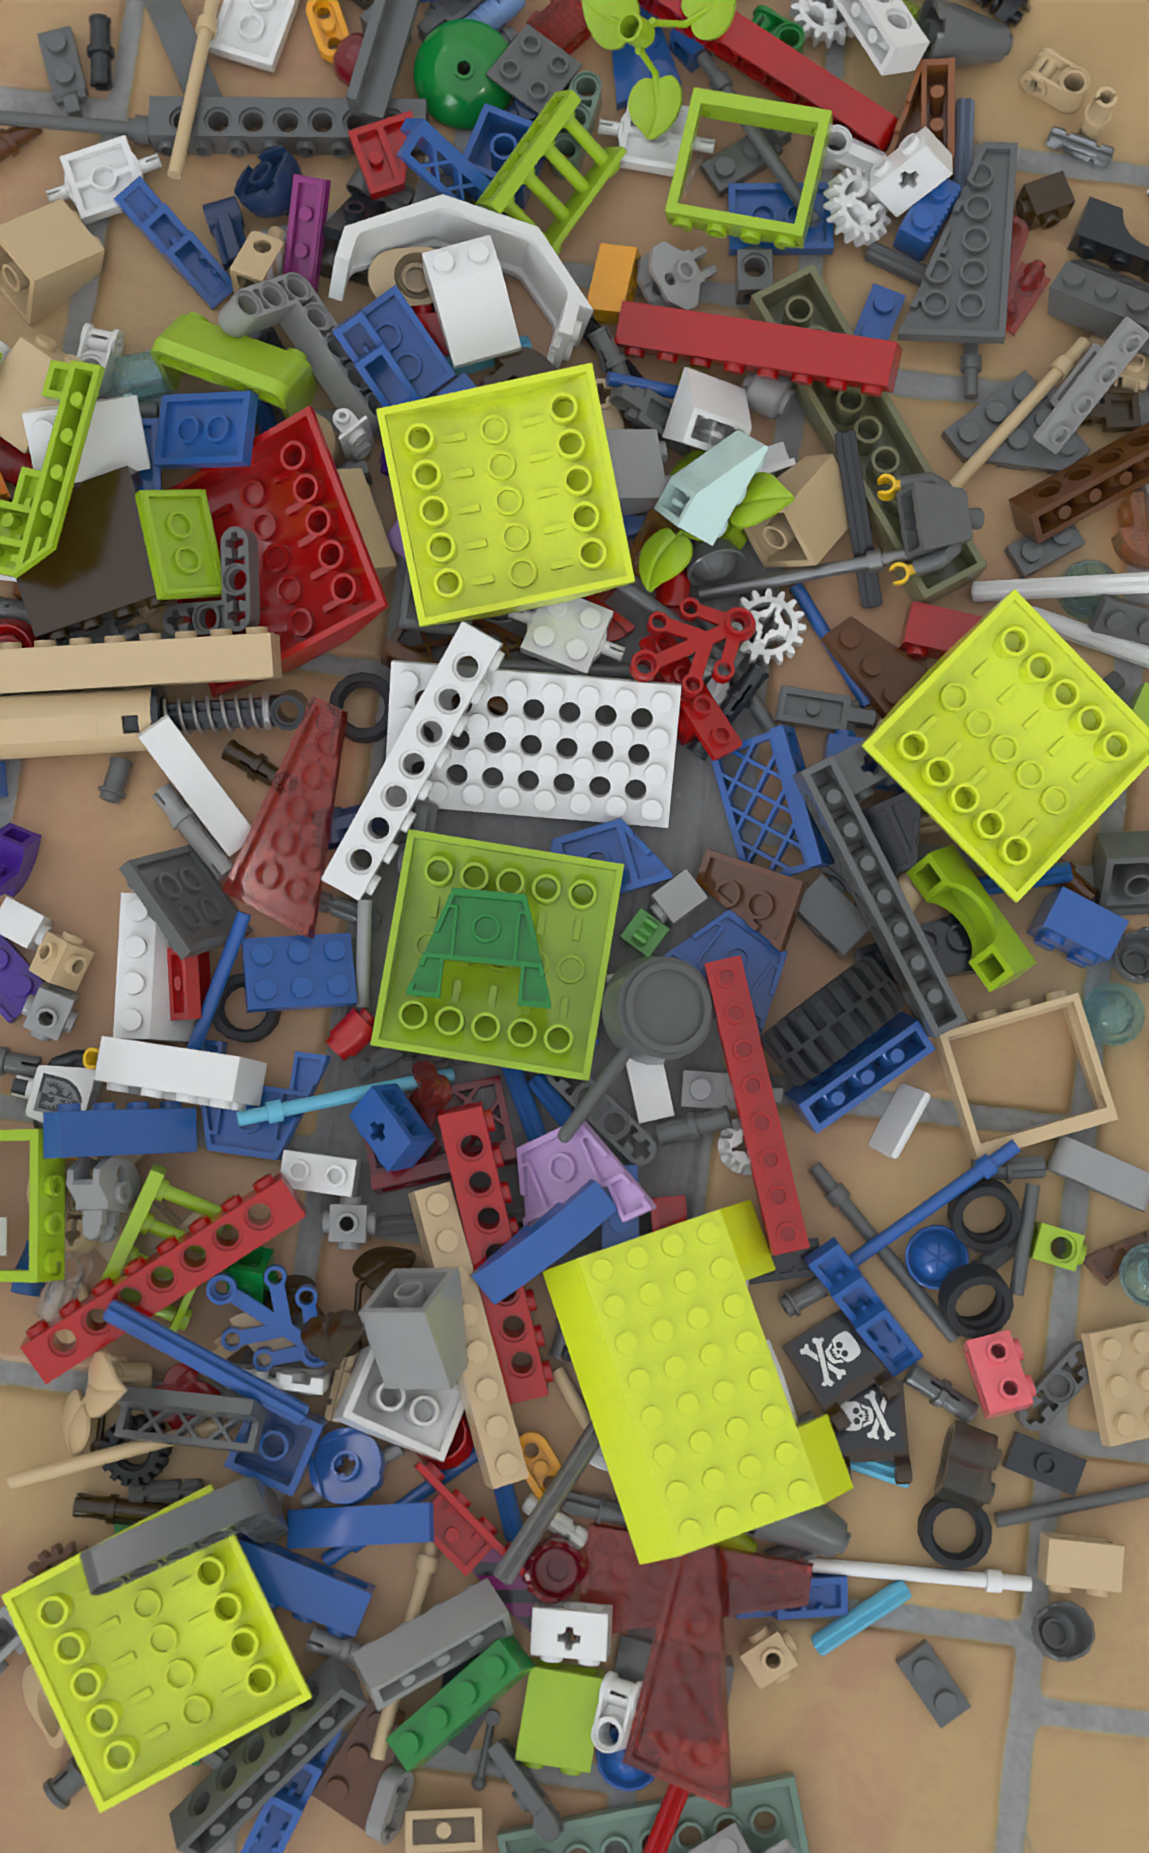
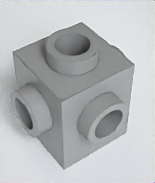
M45 981L39 987L36 996L30 994L21 1013L27 1016L23 1027L31 1030L30 1034L37 1039L48 1042L51 1039L58 1041L64 1032L70 1034L79 1013L74 1012L73 1009L80 994Z
M340 1196V1203L330 1204V1211H324L323 1233H329L328 1242H338V1249H360V1243L370 1241V1235L376 1234L377 1214L376 1212H371L372 1204H362V1197ZM345 1216L351 1217L354 1221V1227L349 1231L342 1228V1219Z

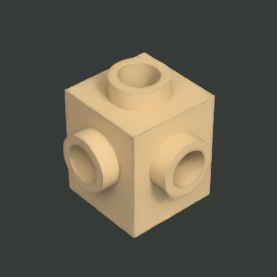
M64 930L62 935L47 931L37 949L29 971L51 984L77 991L95 952L83 946L84 939L74 933Z
M775 1623L766 1626V1624L757 1626L747 1634L748 1640L737 1646L741 1660L760 1690L773 1681L776 1684L784 1682L793 1675V1668L799 1665L794 1655V1652L799 1650L788 1630L785 1629L780 1632Z

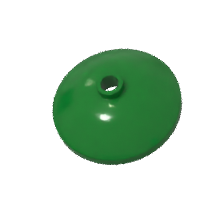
M455 19L436 27L423 40L414 62V84L419 99H426L428 113L441 124L459 130H473L485 103L504 111L510 104L513 96L486 77V73L509 46L499 32L481 21ZM461 64H468L471 70L467 75L458 73L457 70Z

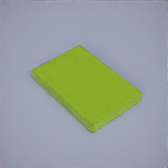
M205 489L139 490L134 494L157 600L222 597L221 559Z

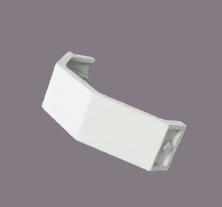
M444 194L345 226L335 256L328 295L330 298L342 301L349 278L356 272L368 269L372 260L383 251L416 246L439 249L491 235L502 272L515 276L522 282L552 326L553 336L547 359L557 369H559L562 360L569 361L573 346L579 347L593 313L591 305L538 226Z

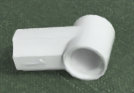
M833 125L828 145H835L840 151H833L827 147L823 169L828 171L840 169L843 171L849 168L852 171L859 167L863 175L867 171L870 172L874 163L882 156H885L886 153L852 138L850 131L844 126Z

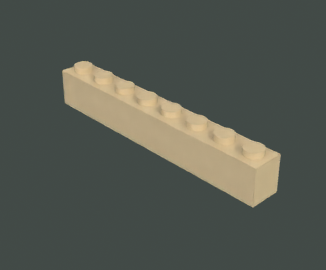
M247 627L246 634L232 635V629L210 630V636L197 637V631L174 632L175 639H162L161 633L139 634L140 641H127L126 636L116 635L105 636L104 643L95 644L91 643V638H70L69 645L57 646L56 640L34 641V647L22 648L21 642L0 643V695L282 679L280 637L278 634L268 633V627Z
M446 1182L408 1193L427 1268L458 1267L460 1273L468 1366L457 1382L484 1484L491 1489H496L527 1479L529 1475L478 1285L470 1276L474 1269L451 1183Z

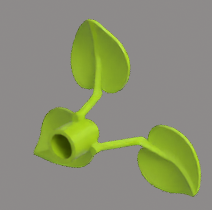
M582 0L585 20L596 42L601 47L611 51L620 50L628 43L635 48V53L641 57L652 74L653 79L643 78L638 81L628 98L630 117L647 140H654L669 130L680 113L683 100L679 81L671 75L659 78L657 68L645 52V48L654 41L655 27L687 28L691 25L692 32L697 38L701 40H714L722 36L730 27L734 18L737 0H682L681 9L688 18L683 21L662 20L654 17L647 20L640 15L638 0Z
M695 450L686 454L670 472L671 477L706 453V451ZM758 472L753 475L746 487L747 492L743 501L738 506H735L728 518V525L724 534L717 539L724 538L730 540L741 550L747 541L744 528L763 522L795 500L792 493L770 473ZM664 528L654 533L644 544L639 557V573L645 588L652 593L656 587L674 578L688 565L693 555V545L689 539L702 543L704 541L685 530H680L675 534L671 529Z

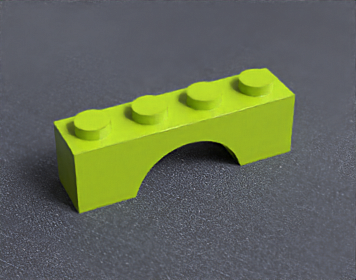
M953 844L928 853L906 872L926 902L937 904L947 909L964 926L972 945V955L969 964L989 992L1013 982L1037 963Z

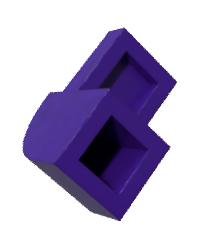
M10 822L0 828V897L4 894L15 897L24 887L35 865L42 838L41 835Z

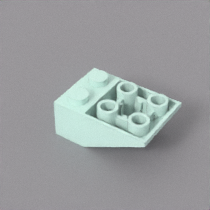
M740 430L735 431L673 475L654 509L677 527L713 546L716 539L724 534L728 525V518L735 506H738L743 501L747 492L746 487L753 475L764 465L765 454L769 447Z

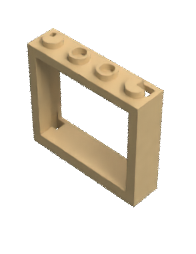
M1065 989L1045 994L1046 1002L1032 1005L1031 999L1010 1004L1011 1012L998 1015L996 1009L975 1014L977 1022L967 1025L961 1024L933 1038L970 1160H977L985 1153L989 1156L1011 1139L1014 1140L1019 1148L1118 1120L1079 993L1066 995ZM1063 1009L1094 1109L980 1142L949 1041Z

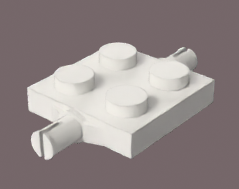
M628 104L620 122L600 118L598 134L618 137V145L623 146L627 150L620 161V168L673 177L689 106L682 105L673 125L663 135L654 140H647L633 123L629 114ZM696 136L693 151L713 155L715 139Z
M123 135L60 156L65 171V185L46 190V194L50 203L60 199L67 200L71 198L72 202L77 206L83 224L86 225L122 213L123 211L116 205L113 199L139 175L144 180L143 174L162 168L157 153L138 160L132 153L126 136Z
M582 598L535 608L533 611L525 610L508 614V618H513L527 624V633L520 647L521 653L576 675L588 676L593 662L601 654L621 662L626 647L607 641V629L613 618L614 611Z

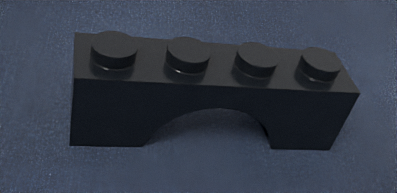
M1090 196L1080 214L1067 250L1075 252L1080 258L1094 259L1107 264L1112 270L1118 272L1126 271L1139 276L1143 281L1149 283V246L1138 242L1128 232L1123 219V208Z

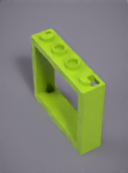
M694 87L665 208L668 224L682 228L683 232H691L692 229L706 231V234L715 238H725L726 235L740 237L741 241L748 244H759L762 241L773 243L775 247L785 250V247L804 249L833 126L832 110ZM701 117L815 137L795 224L681 204Z
M43 1129L0 1130V1141H30L29 1269H0V1282L39 1283L65 1280V1158H44Z

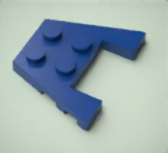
M729 909L663 956L686 961L695 967L705 978L704 963L741 955L761 1037L788 951H779L767 938L758 931L753 930L745 923L746 921Z
M205 1039L201 1051L226 1055L227 1042ZM295 1051L290 1088L263 1086L260 1107L265 1106V1102L280 1099L281 1102L313 1096L330 1063L331 1056ZM200 1105L207 1150L271 1160H282L283 1151L287 1150L304 1113L286 1116L284 1121L271 1124L267 1120L239 1126L236 1116L237 1110ZM247 1105L246 1110L259 1106Z

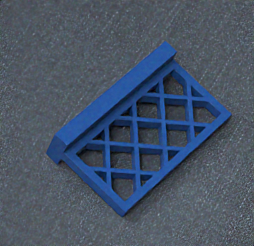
M782 724L771 728L769 732L742 741L743 744L738 750L728 754H734L743 759L735 777L725 773L721 758L717 761L711 759L739 859L753 863L756 855L759 854L772 862L770 870L776 871L777 867L780 866L784 870L778 872L788 876L833 864L830 850L792 775L806 768L794 727ZM770 741L773 755L768 765L765 766L752 759L758 745ZM748 749L746 755L740 751ZM749 763L764 770L756 788L741 781ZM775 765L777 766L778 772L773 770ZM770 775L779 778L782 783L783 789L777 800L762 793ZM727 780H729V781L732 782L731 785H730V787H729V785H728V781H727ZM738 786L753 793L744 811L735 807L732 799ZM759 797L774 805L765 823L750 815ZM785 798H786L788 807L783 804ZM780 809L790 813L793 823L787 834L771 827ZM737 814L741 815L740 820H738ZM747 820L762 827L754 845L745 841L742 835V830ZM768 832L784 839L775 857L760 849ZM795 832H796L797 840L793 839V836H794ZM790 843L800 848L804 861L803 864L791 867L781 861ZM746 848L751 850L749 856Z

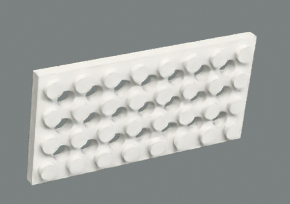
M391 661L386 759L417 705V693L425 690L439 663ZM459 665V671L463 676L471 678L476 675L478 667ZM499 668L495 673L489 670L482 682L487 686V689L477 705L472 703V708L464 714V716L470 718L464 729L469 734V744L459 748L449 741L447 748L452 750L449 758L442 769L435 767L429 780L433 781L434 784L424 801L417 799L416 801L436 805L438 809L604 823L622 818L627 825L668 828L681 684L654 681L639 682L630 679ZM448 688L441 695L443 706L449 710H455L452 705V698L458 694L456 690ZM494 696L503 697L508 703V711L503 715L491 713L488 708V700ZM530 699L539 700L544 706L543 715L538 718L527 716L524 712L525 702ZM566 702H573L580 708L581 714L574 721H566L560 715L559 709ZM609 705L615 709L617 716L612 723L602 724L597 720L595 712L600 706ZM639 708L649 710L653 716L652 722L646 727L636 726L631 719L635 710ZM428 721L425 726L433 731V742L439 741L443 733L442 727L435 721ZM491 732L501 733L506 740L505 747L498 751L491 750L486 745V736ZM535 735L540 739L542 747L537 753L530 754L523 750L521 740L525 736ZM563 738H571L576 742L578 750L574 755L566 757L558 752L557 743ZM599 741H607L612 745L614 752L608 759H598L593 754V746ZM643 744L648 748L649 757L644 762L637 763L630 759L628 751L633 745ZM411 753L406 759V766L412 772L413 764L419 761L424 762V759L419 754ZM454 764L462 765L467 770V779L460 783L453 782L448 776V768ZM495 767L502 772L503 781L499 785L492 786L485 782L483 772L487 768ZM526 770L533 771L537 774L539 783L534 788H524L519 783V775ZM562 773L571 775L575 781L574 787L567 792L558 790L554 784V779L557 775ZM598 776L608 779L611 786L609 791L602 795L595 794L589 785L591 780ZM634 779L641 780L646 786L645 793L637 798L629 796L625 790L626 784ZM394 785L389 790V798L394 804L403 805L407 800V793L403 787Z

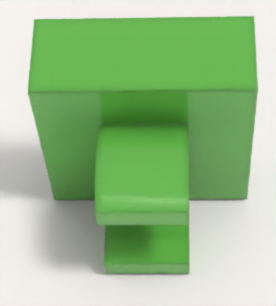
M640 908L619 938L643 956H651L670 929Z

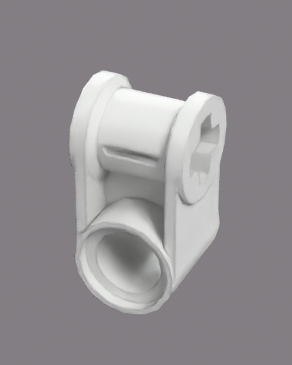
M85 323L81 331L77 357L86 363L105 367L98 396H102L109 392L113 385L118 361L123 353L124 334L120 329H114L112 332L97 329L93 324Z
M613 1671L607 1672L604 1676L599 1691V1702L595 1720L591 1730L593 1744L599 1751L613 1753L627 1749L634 1743L641 1712L647 1698V1683L640 1680L636 1683L619 1678L618 1674ZM612 1723L619 1731L617 1743L611 1739L609 1734V1728Z

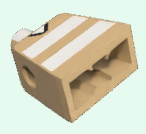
M271 226L267 234L258 231H252L229 269L234 294L241 288L282 275L287 233L283 229Z

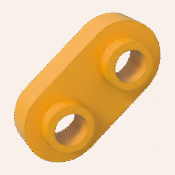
M309 0L306 5V14L317 49L325 61L333 63L336 49H330V47L339 45L342 39L350 35L340 5L337 0ZM322 15H329V18L320 19Z
M526 1431L518 1436L529 1475L526 1481L535 1496L540 1500L548 1488L543 1482L545 1477L549 1475L555 1477L562 1464L543 1434L537 1431ZM529 1443H534L538 1446L539 1451L536 1455L530 1456L526 1454L525 1446Z

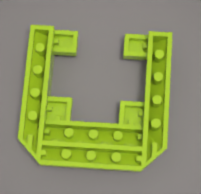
M0 353V363L3 355L2 353ZM56 360L50 361L41 395L49 400L60 403L41 471L22 467L13 501L9 502L0 499L1 575L18 578L57 548L105 372V367L75 360H71L70 363Z

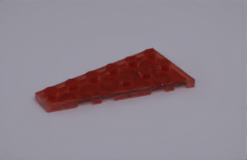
M312 696L222 889L226 894L305 937L313 939L323 882L321 878L325 869L348 712L315 696Z
M592 1522L589 1525L584 1561L586 1574L581 1583L579 1602L613 1605L612 1633H620L622 1630L643 1627L648 1629L703 1621L706 1618L723 1616V1618L732 1617L741 1613L755 1611L767 1612L803 1607L809 1604L814 1563L709 1545L678 1557L640 1565L628 1529L605 1524L598 1525Z
M712 1544L674 1557L623 1763L722 1807L729 1808L732 1806L721 1554L720 1546Z

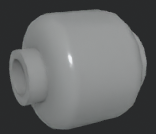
M751 371L742 385V388L746 389L749 409L768 419H774L778 415L784 416L796 395L791 378L778 375V380H767L757 377V372Z

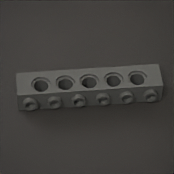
M330 1656L305 1680L311 1691L312 1698L257 1727L225 1758L226 1761L222 1766H218L216 1770L214 1769L169 1813L176 1849L183 1853H215L367 1705L356 1671Z

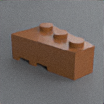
M955 57L920 60L886 156H889L899 148L901 142L909 134H916L926 126L952 154L954 173Z

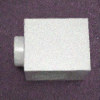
M6 896L0 907V935L37 952L46 932H53L51 925L54 920Z

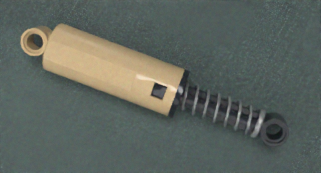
M161 685L0 695V760L148 751L137 735L166 714L180 731H184L188 736L194 730H198L204 735L208 729H212L216 734H219L222 728H227L230 733H233L236 727H241L244 732H247L251 726H255L259 731H262L264 727L267 731L269 729L273 730L274 727L290 731L298 728L306 719L309 713V702L303 693L289 689L277 695L264 692L262 697L253 698L252 694L249 693V698L238 699V695L235 694L234 699L224 700V696L220 695V700H210L206 696L205 701H195V698L192 696L191 702H181V699L178 697L176 703H169L166 691ZM287 701L294 703L298 707V716L295 718L286 717L281 711V703Z

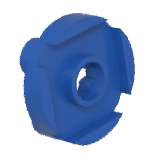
M343 1427L329 1432L317 1444L319 1447L314 1457L312 1456L310 1459L309 1476L316 1492L329 1502L343 1506L356 1505L367 1500L383 1485V1473L385 1470L384 1454L378 1442L370 1435L354 1428ZM346 1457L356 1463L352 1473L348 1476L345 1473H339V1468L344 1465L343 1459Z

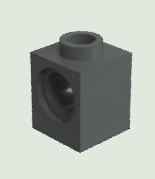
M760 246L737 249L734 265L735 304L749 305L751 295L773 284L772 249H763ZM749 270L758 271L761 274V276L750 277L749 275H747L746 272Z

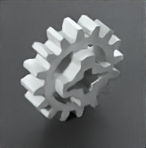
M791 0L789 17L793 18V22L803 28L805 39L809 36L813 38L814 47L820 41H825L826 48L830 49L833 40H836L842 46L844 45L846 35L851 38L855 36L833 0Z
M859 167L852 171L847 168L828 182L829 188L823 194L829 201L823 204V208L830 211L831 216L827 218L828 223L835 222L836 228L834 233L837 235L842 232L846 244L854 240L855 247L859 248L863 244L867 247L887 233L885 227L891 224V220L886 216V213L890 210L870 190L869 171L862 175Z
M767 588L765 595L760 597L759 593L754 590L752 591L750 602L744 597L739 601V606L749 610L756 621V629L752 636L753 644L748 640L741 642V647L739 648L743 653L751 655L749 664L751 662L754 663L759 658L762 659L763 667L766 668L770 659H774L778 666L782 665L783 654L793 658L795 655L793 646L801 647L803 639L798 635L805 633L806 625L798 622L803 619L804 612H794L793 609L797 601L795 599L788 603L783 601L785 597V592L783 591L777 597H772L771 588ZM760 607H769L760 612L755 611V609ZM781 612L786 616L789 625L784 624ZM770 617H773L771 630L766 633L764 639H761L763 626L768 623ZM731 623L734 629L738 631L743 630L740 623ZM773 644L780 645V647L775 649H765V647Z

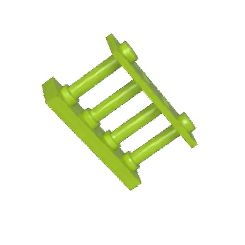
M573 90L554 92L475 203L476 206L500 214L505 212L508 217L537 226L514 202L515 193L521 185L525 184L555 216V219L545 233L542 230L541 232L557 256L562 249V242L606 180L617 173L621 166L620 161L627 152L623 146L605 147L603 149L575 118L576 113L574 110L581 102V99ZM563 128L572 135L595 161L584 177L555 146L554 138ZM543 156L575 188L565 205L534 174V166Z
M153 1163L101 1280L110 1276L113 1281L120 1276L123 1267L139 1256H143L144 1259L149 1257L139 1253L140 1248L133 1246L139 1233L146 1236L148 1232L163 1239L175 1235L178 1239L187 1233L154 1219L155 1215L149 1213L154 1199L160 1202L162 1199L168 1200L201 1215L207 1214L209 1218L222 1209L217 1204L169 1185L170 1181L164 1179L167 1168ZM225 1224L220 1226L217 1230L219 1236L224 1228L230 1230L233 1225ZM192 1245L187 1248L201 1254L200 1259L206 1256V1252L201 1246ZM160 1266L153 1270L155 1276L165 1280H170L174 1276L172 1270L166 1266ZM124 1288L121 1291L122 1297L127 1301L134 1302L141 1298L140 1292L130 1288ZM196 1288L182 1296L178 1307L168 1305L154 1315L171 1321L169 1329L175 1332L178 1329L185 1331L193 1313V1310L189 1309L188 1306Z

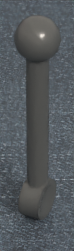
M490 1709L485 1717L487 1728L477 1775L472 1779V1787L477 1791L483 1790L486 1786L484 1774L489 1755L487 1750L491 1746L494 1726L500 1721V1713L496 1709Z

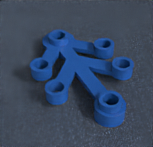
M271 1264L267 1267L264 1274V1282L270 1288L274 1311L239 1289L237 1280L230 1273L219 1272L210 1278L206 1287V1294L211 1302L217 1305H225L231 1302L264 1324L241 1329L238 1326L227 1327L221 1336V1344L226 1350L236 1351L242 1345L284 1337L295 1345L278 1350H273L268 1346H261L256 1349L252 1362L257 1370L264 1372L270 1370L275 1365L299 1360L311 1368H321L328 1364L314 1356L304 1346L300 1337L301 1329L292 1323L284 1284L287 1278V1271L281 1264ZM278 1270L282 1273L283 1278L279 1282H273L269 1279V1272ZM226 1281L230 1286V1290L221 1293L216 1289V1283ZM311 1284L301 1285L295 1295L297 1305L302 1308L304 1324L310 1318L318 1316L316 1308L318 1291ZM305 1290L311 1291L314 1299L310 1302H303L300 1299V1293ZM236 1333L239 1335L240 1341L237 1344H230L226 1340V1335ZM261 1353H267L271 1357V1362L265 1365L258 1362L257 1356Z

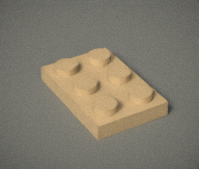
M1140 1320L1081 1333L1102 1446L1113 1447L1149 1438V1320Z

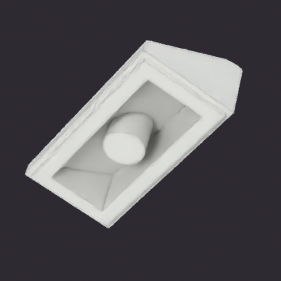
M900 1084L872 1134L868 1146L889 1159L898 1158L929 1102L931 1094L907 1084Z

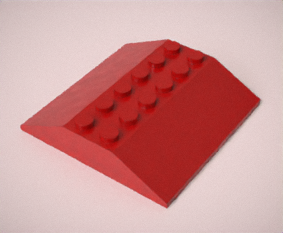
M312 406L302 409L255 437L250 466L203 468L167 489H205L220 559L221 537L228 528L235 526L249 529L257 537L260 620L257 627H268V633L279 635L282 674L292 671L347 642L389 607ZM243 539L235 543L236 549L239 546H243ZM235 560V563L245 564V560ZM243 570L239 571L234 579L235 587L238 590H241L246 584L247 578ZM236 596V601H246V597ZM222 597L188 598L176 600L178 604L207 601H220L222 600ZM213 609L209 610L205 616V624L210 629L217 621V615ZM245 612L237 615L238 621L245 619ZM183 617L185 623L193 624L192 618ZM264 680L207 684L212 697L218 698L220 695L229 694Z

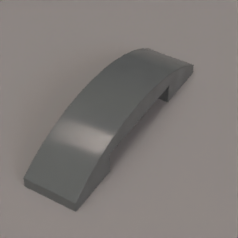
M143 0L185 95L197 40L196 33L181 0ZM207 61L199 97H222Z

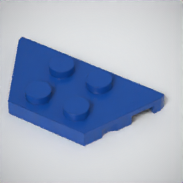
M622 818L552 839L550 850L552 853L624 864L619 895L674 878L673 873Z

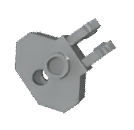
M663 241L652 247L650 253L638 259L636 281L648 304L690 311L698 306L700 285L718 273L715 265L708 266L701 271L699 270L696 262L708 253L704 245L690 252L689 249L681 251ZM652 285H656L657 291L660 293L659 296L652 292Z
M105 1156L102 1160L79 1157L67 1170L66 1186L76 1202L75 1210L83 1211L82 1234H84L87 1240H100V1242L105 1243L116 1240L115 1238L119 1232L120 1213H128L129 1205L140 1193L141 1177L133 1161L113 1156ZM118 1168H119V1171H120L119 1179H118V1177H117V1170H118ZM91 1169H92V1172H93L92 1179H90V1170H91Z

